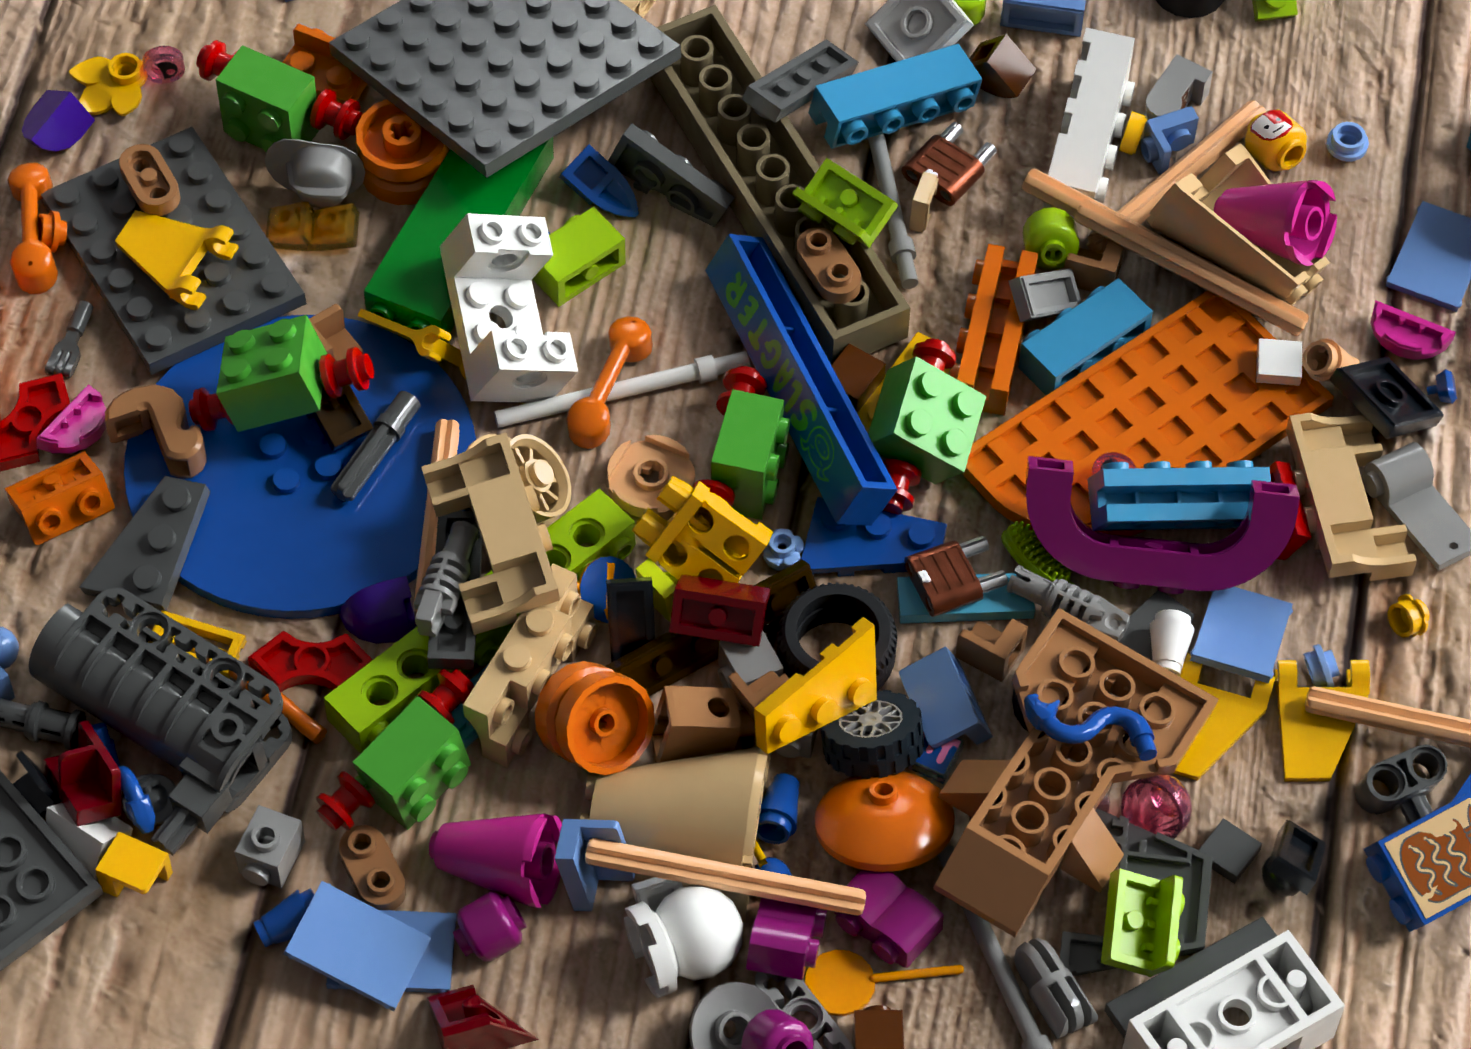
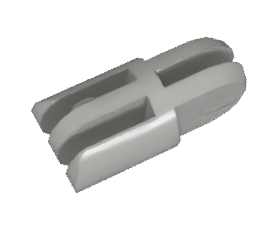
M1036 938L1028 943L1024 942L1017 948L1014 958L1017 971L1029 989L1028 994L1056 1039H1060L1067 1035V1033H1073L1083 1026H1089L1098 1021V1014L1070 970L1065 968L1057 953L1047 941Z

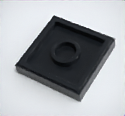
M1389 357L1337 368L1329 379L1386 439L1435 427L1444 416L1443 412Z

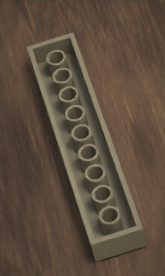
M710 6L656 27L681 46V58L651 76L650 79L713 180L721 183L726 191L735 197L730 207L748 236L764 238L830 364L832 365L848 344L870 354L908 338L911 308L871 246L868 248L858 240L852 246L838 237L861 272L860 292L855 299L848 303L835 304L825 300L800 266L796 257L799 236L810 228L820 227L832 231L835 227L825 219H822L817 224L798 210L801 203L792 194L796 187L804 190L820 166L787 116L774 123L770 119L759 116L752 106L742 100L747 87L762 78L717 6ZM836 274L834 277L844 278L846 276L842 274Z

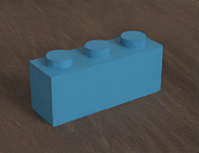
M1119 278L1106 287L1099 286L1089 294L1084 302L1073 309L1071 307L1066 308L1055 318L1053 323L1041 331L1036 329L1030 332L1021 343L1018 368L1045 395H1048L1149 329L1153 310Z

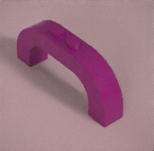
M1028 456L1026 470V503L1031 525L1044 548L1057 561L1083 576L1112 581L1113 585L1119 588L1138 589L1140 585L1158 586L1157 589L1168 594H1182L1184 589L1195 591L1227 589L1243 584L1261 574L1273 564L1289 542L1295 527L1300 500L1297 485L1251 480L1246 515L1240 526L1226 538L1205 544L1143 538L1092 531V528L1079 519L1070 501L1074 475L1073 461Z

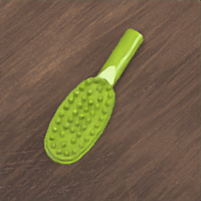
M1015 521L1014 524H1011L1001 534L1003 545L1024 569L1052 582L1055 579H1064L1068 583L1074 584L1070 581L1072 571L1057 561L1044 548L1037 535H1035L1034 530H1029L1030 524L1024 527L1023 521L1020 523Z

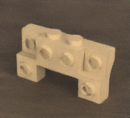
M1313 413L1289 415L1286 432L1296 463V469L1292 470L1314 548L1315 550H1321L1328 578L1367 573L1369 581L1412 576L1417 560L1415 553L1408 554L1405 546V538L1408 532L1406 524L1371 529L1374 519L1358 467L1366 466L1367 463L1380 458L1383 448L1381 443H1374L1371 433L1373 424L1363 414L1347 417H1325Z
M506 432L486 438L458 455L421 466L436 517L472 507L493 574L458 584L474 635L515 623L517 620L516 614L560 601L559 591L546 554L547 551L553 550L551 538L546 524L538 526L536 524L533 513L540 511L538 499L533 485L524 487Z
M552 563L551 569L559 591L560 601L521 612L463 704L464 717L471 723L480 738L482 757L508 768L516 754L521 756L526 751L531 741L532 730H529L528 714L538 700L541 690L555 673L561 661L570 660L573 662L581 648L588 649L591 646L598 630V625L594 624V604L581 599V595L578 594L577 574Z

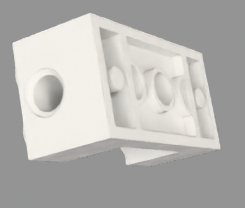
M467 213L440 245V252L470 400L530 403L555 397L578 373L570 333L546 332L543 335L532 279L553 256L545 217ZM489 313L499 315L504 320L506 328H500L495 322L491 321Z
M1287 930L1130 1019L1122 1049H1282L1283 1047L1286 1049H1315L1334 1038L1345 1005L1292 933ZM1232 1007L1240 1008L1247 1013L1249 1022L1243 1026H1234L1225 1020L1223 1012Z

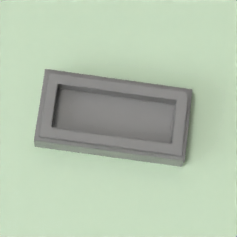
M1071 268L1020 276L1008 281L1020 322L1058 316L1066 308L1071 307L1073 309L1082 303Z

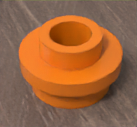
M50 211L49 214H39V241L45 243L50 248L51 253L54 254L58 246L65 245L67 222L61 220L58 211Z

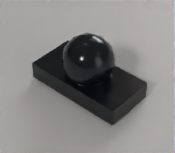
M651 577L606 580L611 662L655 639Z
M1286 820L1278 831L1271 856L1262 867V878L1265 886L1273 894L1281 897L1294 896L1299 891L1308 895L1317 881L1326 848L1325 842L1292 821Z

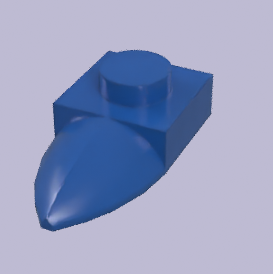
M590 144L586 146L559 177L589 205L594 203L607 212L623 217H637L639 214L635 194L628 181Z

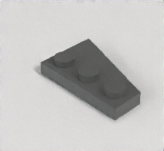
M633 123L624 132L608 159V162L622 175L635 180L633 183L635 189L645 194H648L650 190H655L665 195L672 207L713 227L717 225L735 198L726 191L721 183L703 175L692 167L685 157L674 154L660 144L653 134L646 130H641Z
M164 476L80 585L84 594L97 596L103 590L119 587L129 591L157 610L167 611L210 495V490L206 484Z

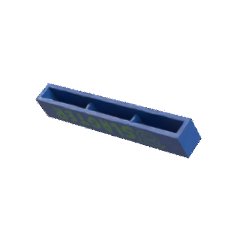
M728 234L705 271L756 370L766 380V389L770 397L784 400L783 417L790 419L789 433L836 524L872 526L898 489L764 238Z

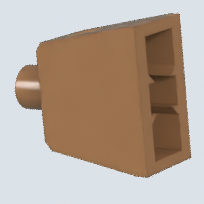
M664 686L654 716L655 726L651 737L656 763L734 751L738 738L756 737L755 721L746 710H738L736 694L731 688Z

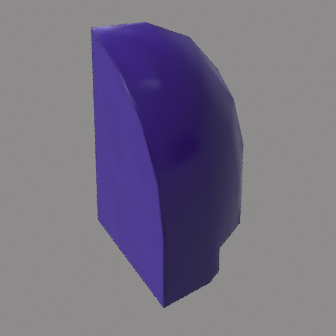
M46 90L25 118L22 133L24 138L32 145L57 152L68 149L79 141L94 123L95 119L70 91Z
M402 576L365 587L350 596L341 606L339 614L346 630L360 640L380 644L397 642L416 628L415 615L410 601L412 595L407 577Z

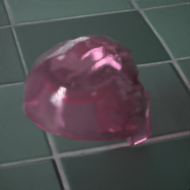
M1161 774L1149 778L1136 779L1123 793L1121 816L1128 818L1130 823L1154 834L1159 832L1175 839L1185 830L1190 822L1192 814L1190 795L1183 784L1174 776Z

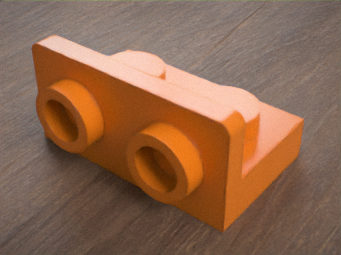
M297 24L293 30L295 44L282 63L314 76L317 97L323 90L329 88L336 92L337 101L342 104L349 99L357 101L367 83L331 56L329 42L334 40L335 37L327 35L320 29H311Z
M85 451L4 488L9 502L25 522L31 540L35 545H40L115 508L103 473Z

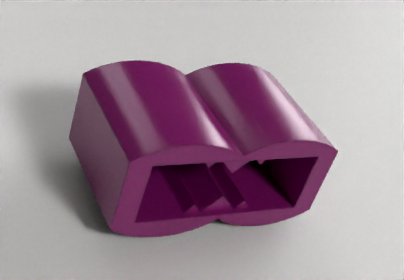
M861 870L847 886L863 889L866 892V901L862 915L856 916L834 911L838 925L851 936L859 934L873 943L872 949L879 958L888 964L895 962L904 968H908L943 930V913L924 896L908 888L892 872Z
M761 898L749 941L746 969L802 980L806 967L815 968L820 940L813 938H823L827 911Z

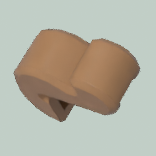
M156 384L134 387L122 392L112 400L105 411V424L111 443L142 435L146 430L152 429L170 475L184 479L198 475L204 469L207 456L201 430L196 425H192L189 428L183 399L173 389Z

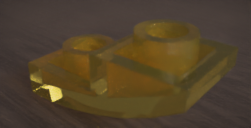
M308 201L272 207L268 211L266 237L274 248L285 250L327 251L357 247L360 212L353 203L314 210Z

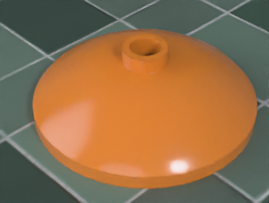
M902 771L898 774H890L888 777H870V779H861V777L854 776L838 783L822 797L815 811V832L824 850L833 858L848 866L874 872L899 871L916 867L931 860L948 845L954 832V809L952 805L938 798L941 792L939 787L912 773Z

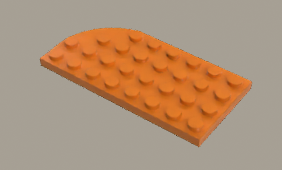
M1206 291L972 444L966 469L962 475L995 510L1014 523L1015 521L1019 523L1023 521L1024 527L1030 524L1029 530L1032 531L1033 527L1029 519L1026 503L1028 456L1073 461L1074 469L1071 505L1079 519L1092 528L1087 479L1099 472L1101 465L1105 461L1110 460V457L1113 462L1129 463V468H1144V464L1157 461L1170 462L1171 468H1185V464L1194 461H1211L1212 467H1227L1226 464L1233 461H1251L1287 436L1286 427L1289 415L1304 413L1319 415L1332 406L1334 396L1319 381L1312 379L1303 365L1300 386L1256 383L1259 338L1277 339L1248 311ZM1116 530L1099 532L1107 534L1132 536L1135 534H1139L1145 530Z

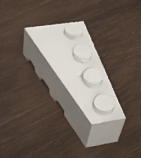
M1086 28L1082 42L1081 60L1078 59L1070 98L1068 97L1061 133L1058 134L1048 175L1088 197L1104 203L1109 184V178L1103 177L1105 169L1113 171L1118 146L1112 145L1113 138H1122L1127 114L1121 113L1122 105L1130 107L1135 88V82L1128 81L1135 38ZM1043 202V207H1046V208H1052V207H1053V206H1051V205H1049V204Z

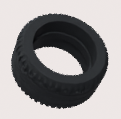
M836 582L835 584H821L820 586H814L813 589H807L790 602L779 622L777 657L784 668L783 674H786L789 679L795 673L804 676L819 663V661L809 656L799 643L808 631L827 623H844L853 626L864 617L875 625L877 691H879L890 677L895 664L897 629L892 614L883 601L880 602V599L875 597L872 592L868 593V590H863L859 586L854 587L853 584L847 585L846 583L839 584Z

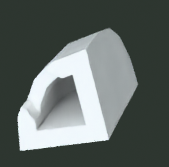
M63 803L49 806L46 809V823L95 880L98 879L95 868L117 833L120 831L131 836L133 830L132 827L116 817L76 826Z

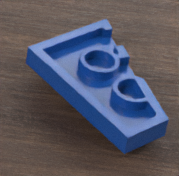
M817 497L801 560L809 563L813 576L814 574L837 572L838 577L854 576V571L880 569L883 573L907 572L904 561L905 557L944 544L947 524L885 511L880 513L872 526L836 524L824 499Z

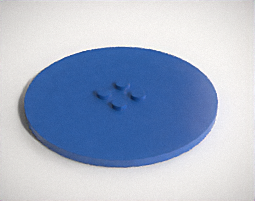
M303 315L277 317L255 328L273 324L281 319H292ZM344 318L346 330L361 346L363 354L367 353L373 363L374 378L370 380L367 390L358 391L353 384L350 385L372 426L378 416L385 412L399 391H406L414 395L419 400L421 407L405 428V433L401 439L393 444L355 499L343 502L332 493L331 486L367 435L332 451L315 419L309 420L306 414L238 432L227 418L218 420L215 430L207 432L200 425H196L192 421L189 413V401L193 399L194 390L204 387L210 394L216 393L224 342L173 365L156 385L173 389L183 399L189 428L192 425H196L201 430L207 456L206 464L198 475L185 479L170 475L152 429L146 430L142 435L128 439L124 461V480L132 518L164 476L206 484L210 490V495L178 581L199 596L220 606L242 613L283 619L340 614L341 606L350 596L365 587L402 576L407 577L409 584L417 578L428 490L421 466L431 464L436 422L439 419H454L459 423L460 433L457 455L465 452L468 446L476 440L474 425L468 407L448 374L436 362H432L419 355L415 345L404 338L378 326ZM466 508L460 511H469L470 508Z

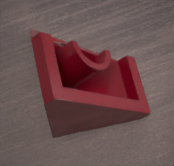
M474 985L427 997L442 1049H508L539 1040L478 996Z

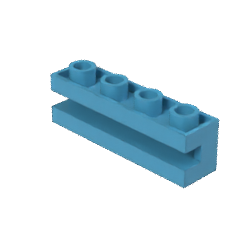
M955 44L816 85L808 113L816 125L827 122L824 138L831 149L847 144L854 145L864 139L883 133L891 134L900 128L916 123H927L936 117L966 111L975 105L983 79L961 46Z
M1250 460L1229 462L1226 464L1227 467H1212L1211 461L1190 462L1185 464V468H1171L1170 462L1167 461L1146 463L1144 468H1129V463L1127 462L1103 464L1102 470L1087 479L1092 531L1238 528L1247 512L1251 480L1271 482L1270 467H1254L1253 461Z

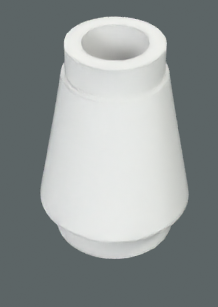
M1162 610L1155 614V620L1149 625L1152 661L1180 677L1195 629L1191 624V617L1188 614L1179 610Z

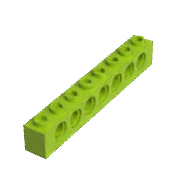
M600 488L547 527L553 545V550L546 552L550 566L554 563L576 573L577 582H579L580 575L587 564L599 557L613 556L624 560L636 545L635 533L632 531L635 521ZM583 543L595 544L590 547L580 546ZM492 570L489 571V572H488L487 574H485L484 576L493 574ZM514 623L476 635L474 669L490 663ZM418 626L324 697L327 720L360 754L416 698V695L421 690L432 693L440 685L437 674L442 669H428L429 636L420 635ZM445 669V670H447V671H449L450 673H452L455 669ZM459 670V671H461V672L466 676L467 674H469V673H470L471 671H473V670ZM413 673H423V674H425L424 676H422V677H420V678H409V677H408L409 675H411V674H413ZM381 699L390 701L385 705L372 704L375 701Z

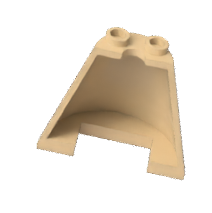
M1241 143L1225 152L1199 180L1191 173L1174 183L1150 211V216L1146 219L1150 227L1229 273L1291 305H1294L1303 296L1306 297L1324 280L1319 273L1330 263L1325 256L1322 259L1314 258L1311 261L1313 263L1311 266L1293 263L1254 245L1214 213L1215 202L1225 190L1272 184Z
M759 747L628 767L624 771L610 775L589 772L586 782L585 800H592L590 814L581 813L580 819L618 821L628 845L753 868L762 798L766 793L771 753L766 754ZM636 873L634 877L635 880L640 882L653 878ZM682 882V886H683V887L696 886V885H693V884H688V883H683V882ZM715 889L734 902L742 922L746 923L750 895Z

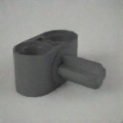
M1425 744L1376 763L1367 771L1356 786L1355 797L1357 803L1366 812L1376 815L1401 809L1408 824H1411L1433 812L1425 796L1438 785L1447 773L1448 764L1446 757L1441 750ZM1416 763L1424 766L1429 772L1430 779L1418 776L1414 772L1412 765ZM1372 781L1383 782L1388 787L1390 796H1383L1377 793L1373 788Z

